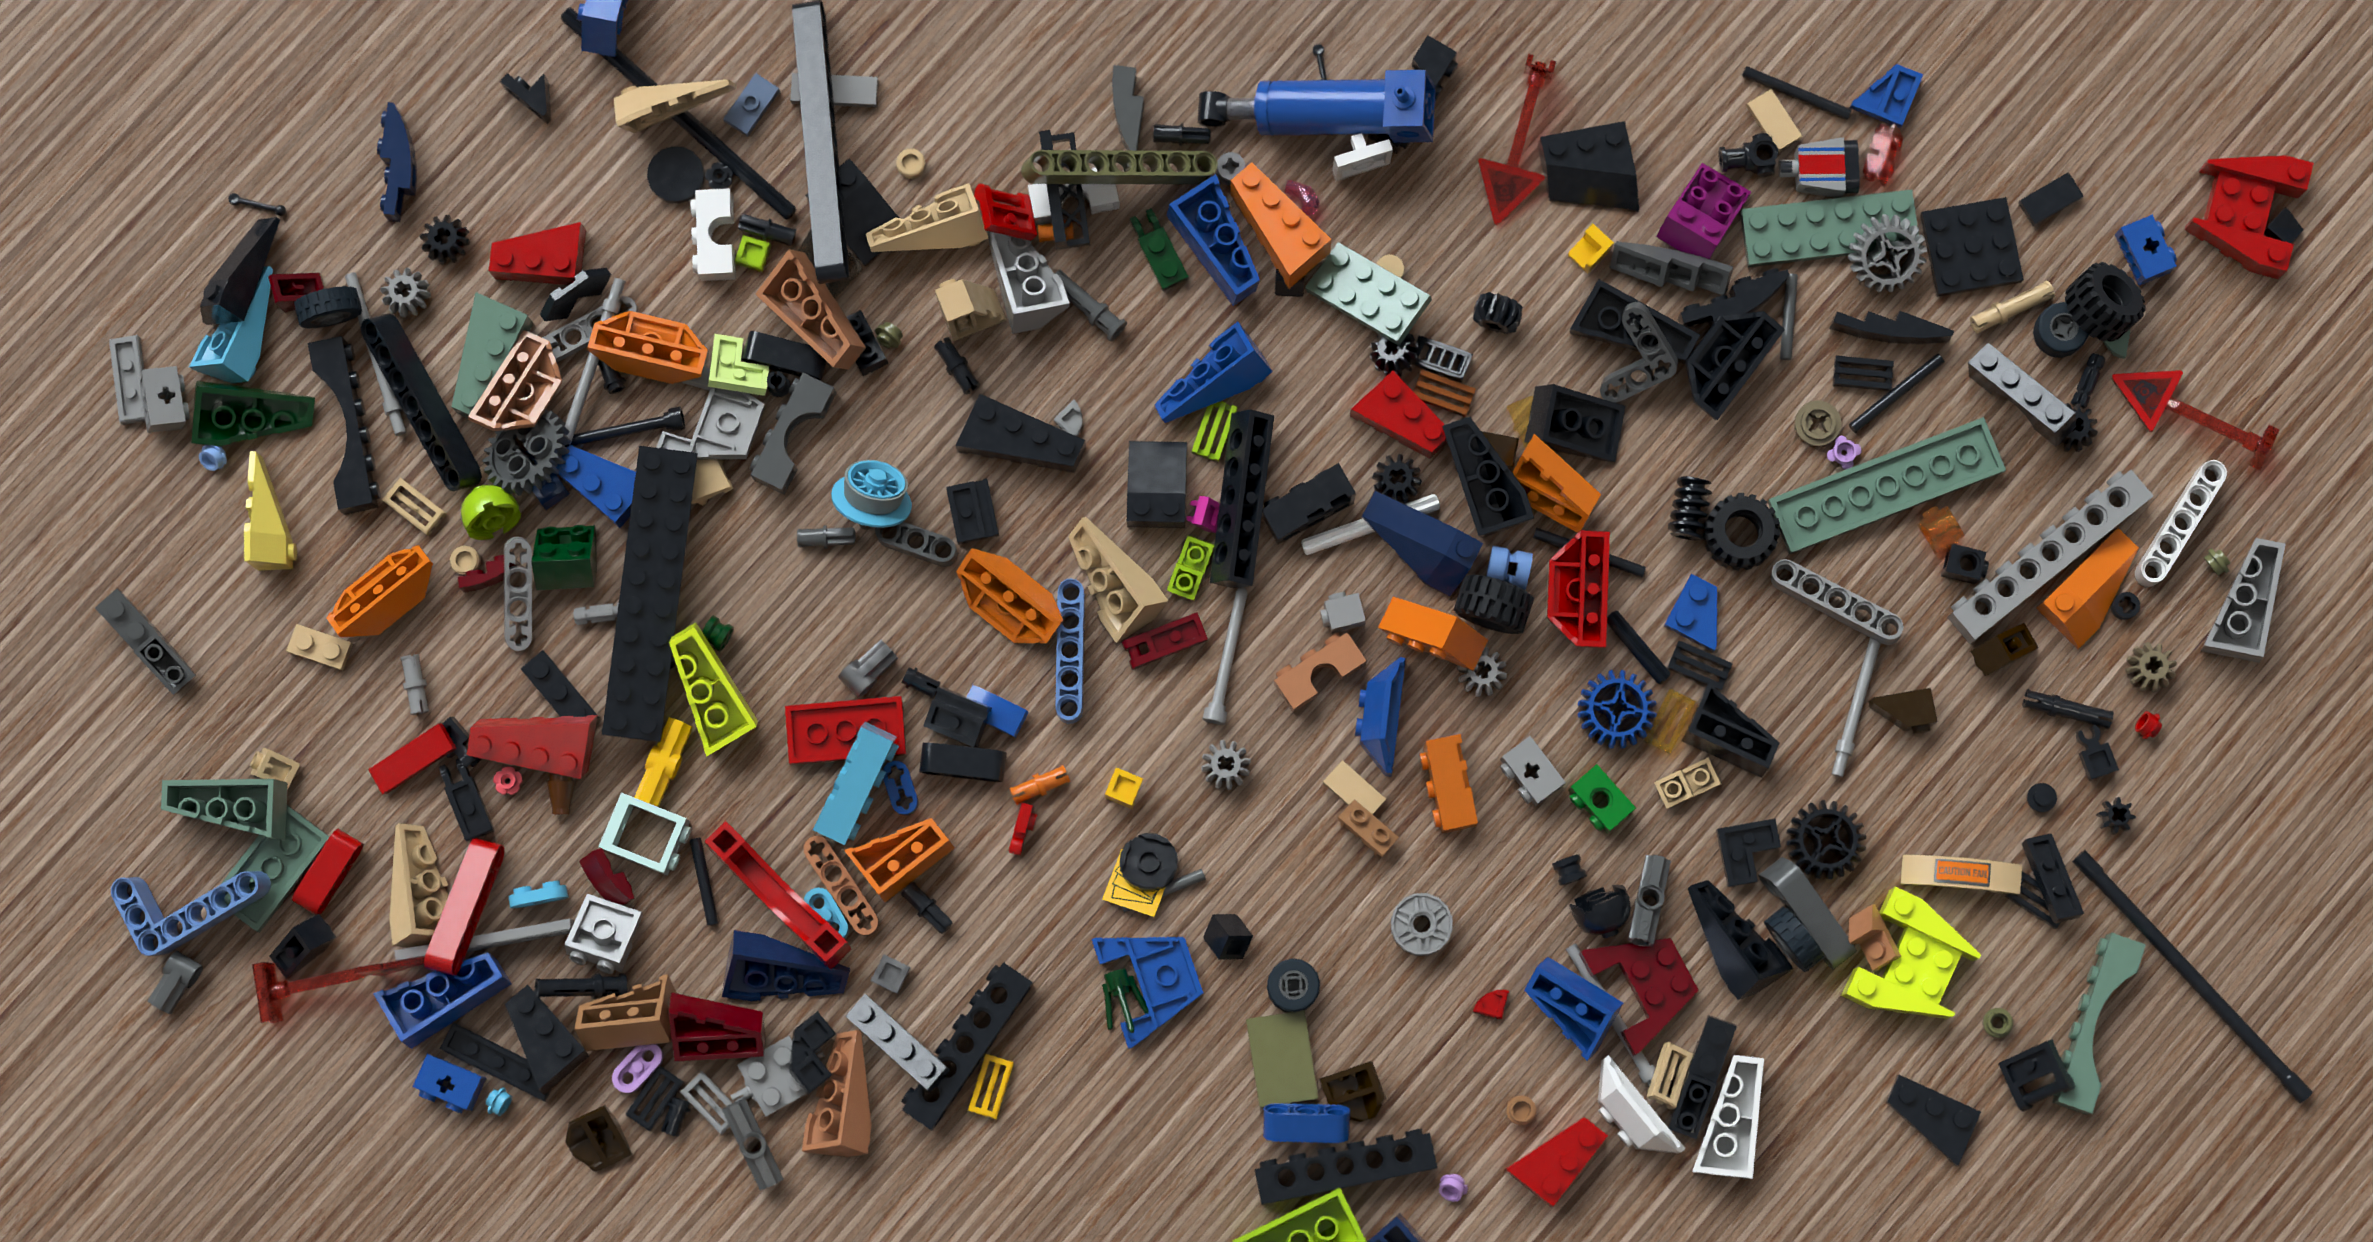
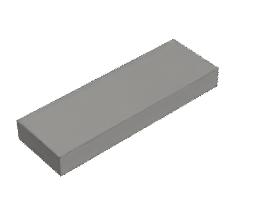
M792 73L791 104H800L798 73ZM831 75L834 105L877 107L878 77Z
M134 335L109 339L119 423L125 425L145 421L138 379L141 370L144 369L140 337Z

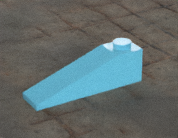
M270 266L263 267L245 320L221 323L211 337L205 335L189 365L191 369L229 383L248 382L256 371L255 366L260 358L271 287L268 276L273 274V268Z

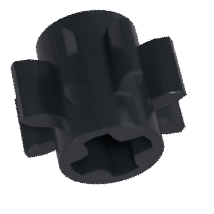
M2120 797L2114 799L2113 805L2107 800L2104 801L2102 805L2105 810L2096 814V816L2102 817L2103 824H2101L2100 828H2112V835L2118 833L2119 827L2124 831L2130 830L2127 822L2136 818L2135 815L2130 814L2129 808H2131L2132 804H2121ZM2119 811L2121 814L2118 817L2119 820L2113 821L2111 817L2114 815V812Z

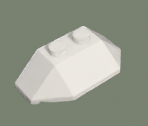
M1608 1055L1601 1060L1598 1103L1602 1108L1598 1111L1609 1124L1614 1122L1621 1130L1617 1134L1627 1147L1633 1145L1635 1149L1681 1153L1685 1150L1684 1146L1619 1069L1612 1058Z

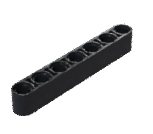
M384 314L363 320L361 323L363 339L444 485L450 491H458L478 485L482 478L481 469L398 319L393 314Z

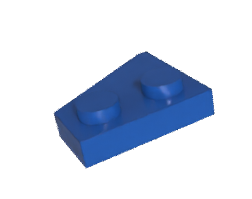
M1896 64L1881 79L1873 83L1868 90L1854 99L1850 108L1901 129L1923 74Z
M1691 574L1664 627L1714 652L1717 647V587Z

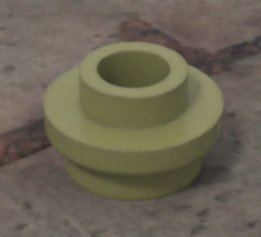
M885 322L883 325H878L875 329L877 341L882 346L898 348L901 344L903 334L894 324Z
M2212 548L2209 549V554L2204 557L2209 566L2218 576L2223 572L2228 573L2227 565L2231 562L2220 549L2216 552Z
M1993 1008L1984 1015L1983 1027L1987 1034L1992 1037H2004L2011 1032L2013 1019L2005 1009ZM1995 1017L2002 1020V1026L1999 1029L1995 1028L1992 1024Z

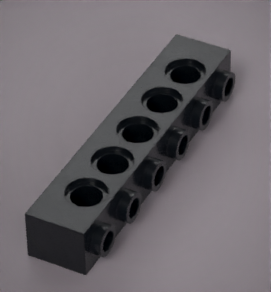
M1251 409L1231 413L1210 583L1229 588L1253 586L1274 415Z
M1004 962L1000 967L995 965L986 978L989 984L984 991L977 990L969 1002L973 1006L966 1016L964 1014L959 1016L952 1027L955 1033L951 1039L947 1040L945 1038L935 1051L939 1055L937 1058L942 1063L952 1061L957 1067L953 1077H943L936 1085L940 1091L938 1100L932 1103L927 1102L924 1098L925 1088L919 1083L916 1089L911 1087L901 1101L905 1104L902 1111L932 1131L1034 985L1032 981ZM997 988H1004L1008 993L1006 1001L1002 1004H996L991 999L992 992ZM986 1012L991 1017L989 1026L983 1029L976 1027L974 1022L976 1015ZM963 1037H970L974 1042L973 1049L968 1053H961L958 1050V1042Z
M1421 1128L1405 1132L1406 1138L1394 1140L1393 1135L1376 1138L1377 1144L1365 1146L1364 1141L1346 1144L1348 1150L1336 1152L1335 1147L1317 1150L1318 1156L1307 1158L1306 1153L1288 1156L1289 1162L1277 1164V1159L1259 1162L1260 1168L1254 1169L1261 1205L1436 1169L1437 1163L1430 1133L1423 1134ZM1405 1145L1410 1148L1412 1155L1408 1162L1403 1163L1396 1159L1395 1150L1398 1146ZM1376 1151L1382 1156L1383 1161L1379 1168L1373 1169L1366 1164V1155L1369 1152ZM1347 1157L1353 1162V1170L1350 1174L1343 1175L1338 1172L1336 1164L1340 1158ZM1318 1163L1324 1168V1176L1321 1180L1314 1181L1308 1177L1307 1169L1311 1164ZM1284 1169L1291 1170L1295 1175V1182L1289 1187L1282 1186L1278 1181V1174Z

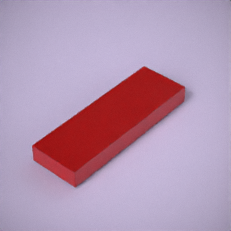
M438 723L368 770L381 793L388 794L457 748L443 723Z

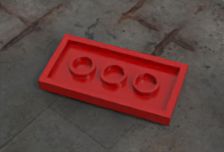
M902 696L785 706L790 765L846 760L851 747L858 737L859 729L864 722L897 736L894 744L899 747L894 756L907 755Z

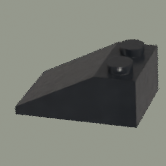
M848 159L839 166L846 243L852 253L866 266L881 253L871 252L866 233L899 217L867 177ZM806 194V198L809 203V195Z
M1555 384L1536 386L1524 443L1529 444L1535 434L1553 451L1615 462L1626 406Z
M1129 441L1127 527L1185 528L1187 442Z

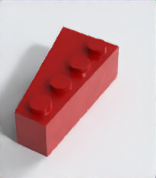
M587 715L586 717L561 716L560 718L532 717L531 719H479L470 729L466 755L581 779L589 771L598 715Z

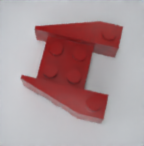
M2286 155L2208 159L2199 170L2200 173L2214 176L2204 220L2193 217L2185 226V231L2201 241L2205 240L2220 250L2221 254L2226 257L2230 256L2241 263L2242 267L2246 270L2279 279L2288 270L2294 244L2264 236L2274 193L2298 199L2308 189L2314 163Z

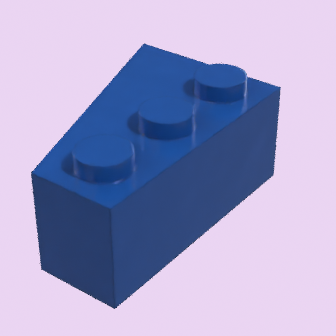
M569 445L567 449L570 452L561 457L566 463L557 465L556 468L559 470L557 475L617 527L621 528L630 518L636 472Z
M1549 957L1536 967L1524 989L1547 1017H1552L1563 1030V1035L1576 1044L1582 1051L1581 1055L1587 1061L1598 1051L1624 1004Z

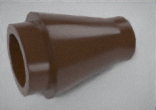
M549 773V780H546L552 814H570V805L576 780H573V777Z

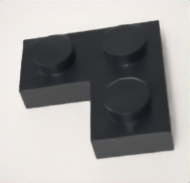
M1775 818L1716 829L1727 887L1758 882L1752 853L1781 848Z

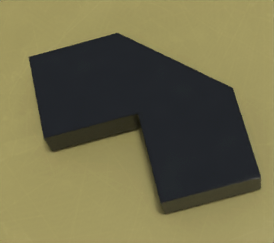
M607 268L582 270L574 276L576 281L563 290L558 287L550 293L540 316L544 321L568 319L577 299L601 295L612 274Z
M818 1011L794 1029L792 1037L789 1073L807 1095L832 1076L814 1052L834 1037L836 1033Z

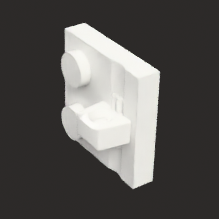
M1362 133L1351 136L1353 151L1334 156L1332 171L1335 180L1338 181L1390 164L1393 151L1390 140L1387 139L1366 146Z

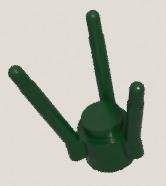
M1126 969L1109 972L1104 975L1106 983L1102 985L1105 994L1107 1028L1109 1030L1113 1028L1112 993L1113 998L1119 997L1130 1033H1133L1135 1029L1125 995L1130 993V988L1143 1012L1148 1014L1146 1002L1136 986L1133 975L1128 976Z

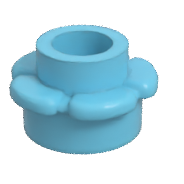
M501 1088L498 1091L494 1089L489 1094L485 1103L489 1106L488 1113H495L498 1116L503 1115L512 1101V1096L506 1093L505 1088Z

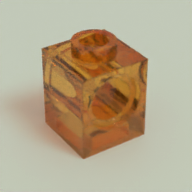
M1935 506L1922 514L1924 519L1919 522L1918 527L1935 555L1948 548L1952 543L1955 544L1965 537L1964 532L1948 506L1940 510Z

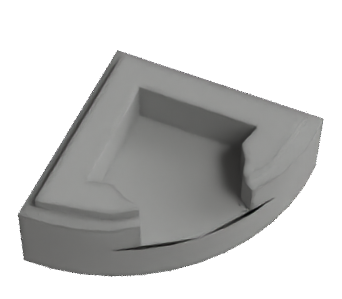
M1073 400L1053 420L1063 431L1078 437L1082 429V413L1077 402Z

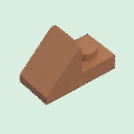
M1875 904L1849 918V943L1860 945L1872 970H1879L1901 957Z

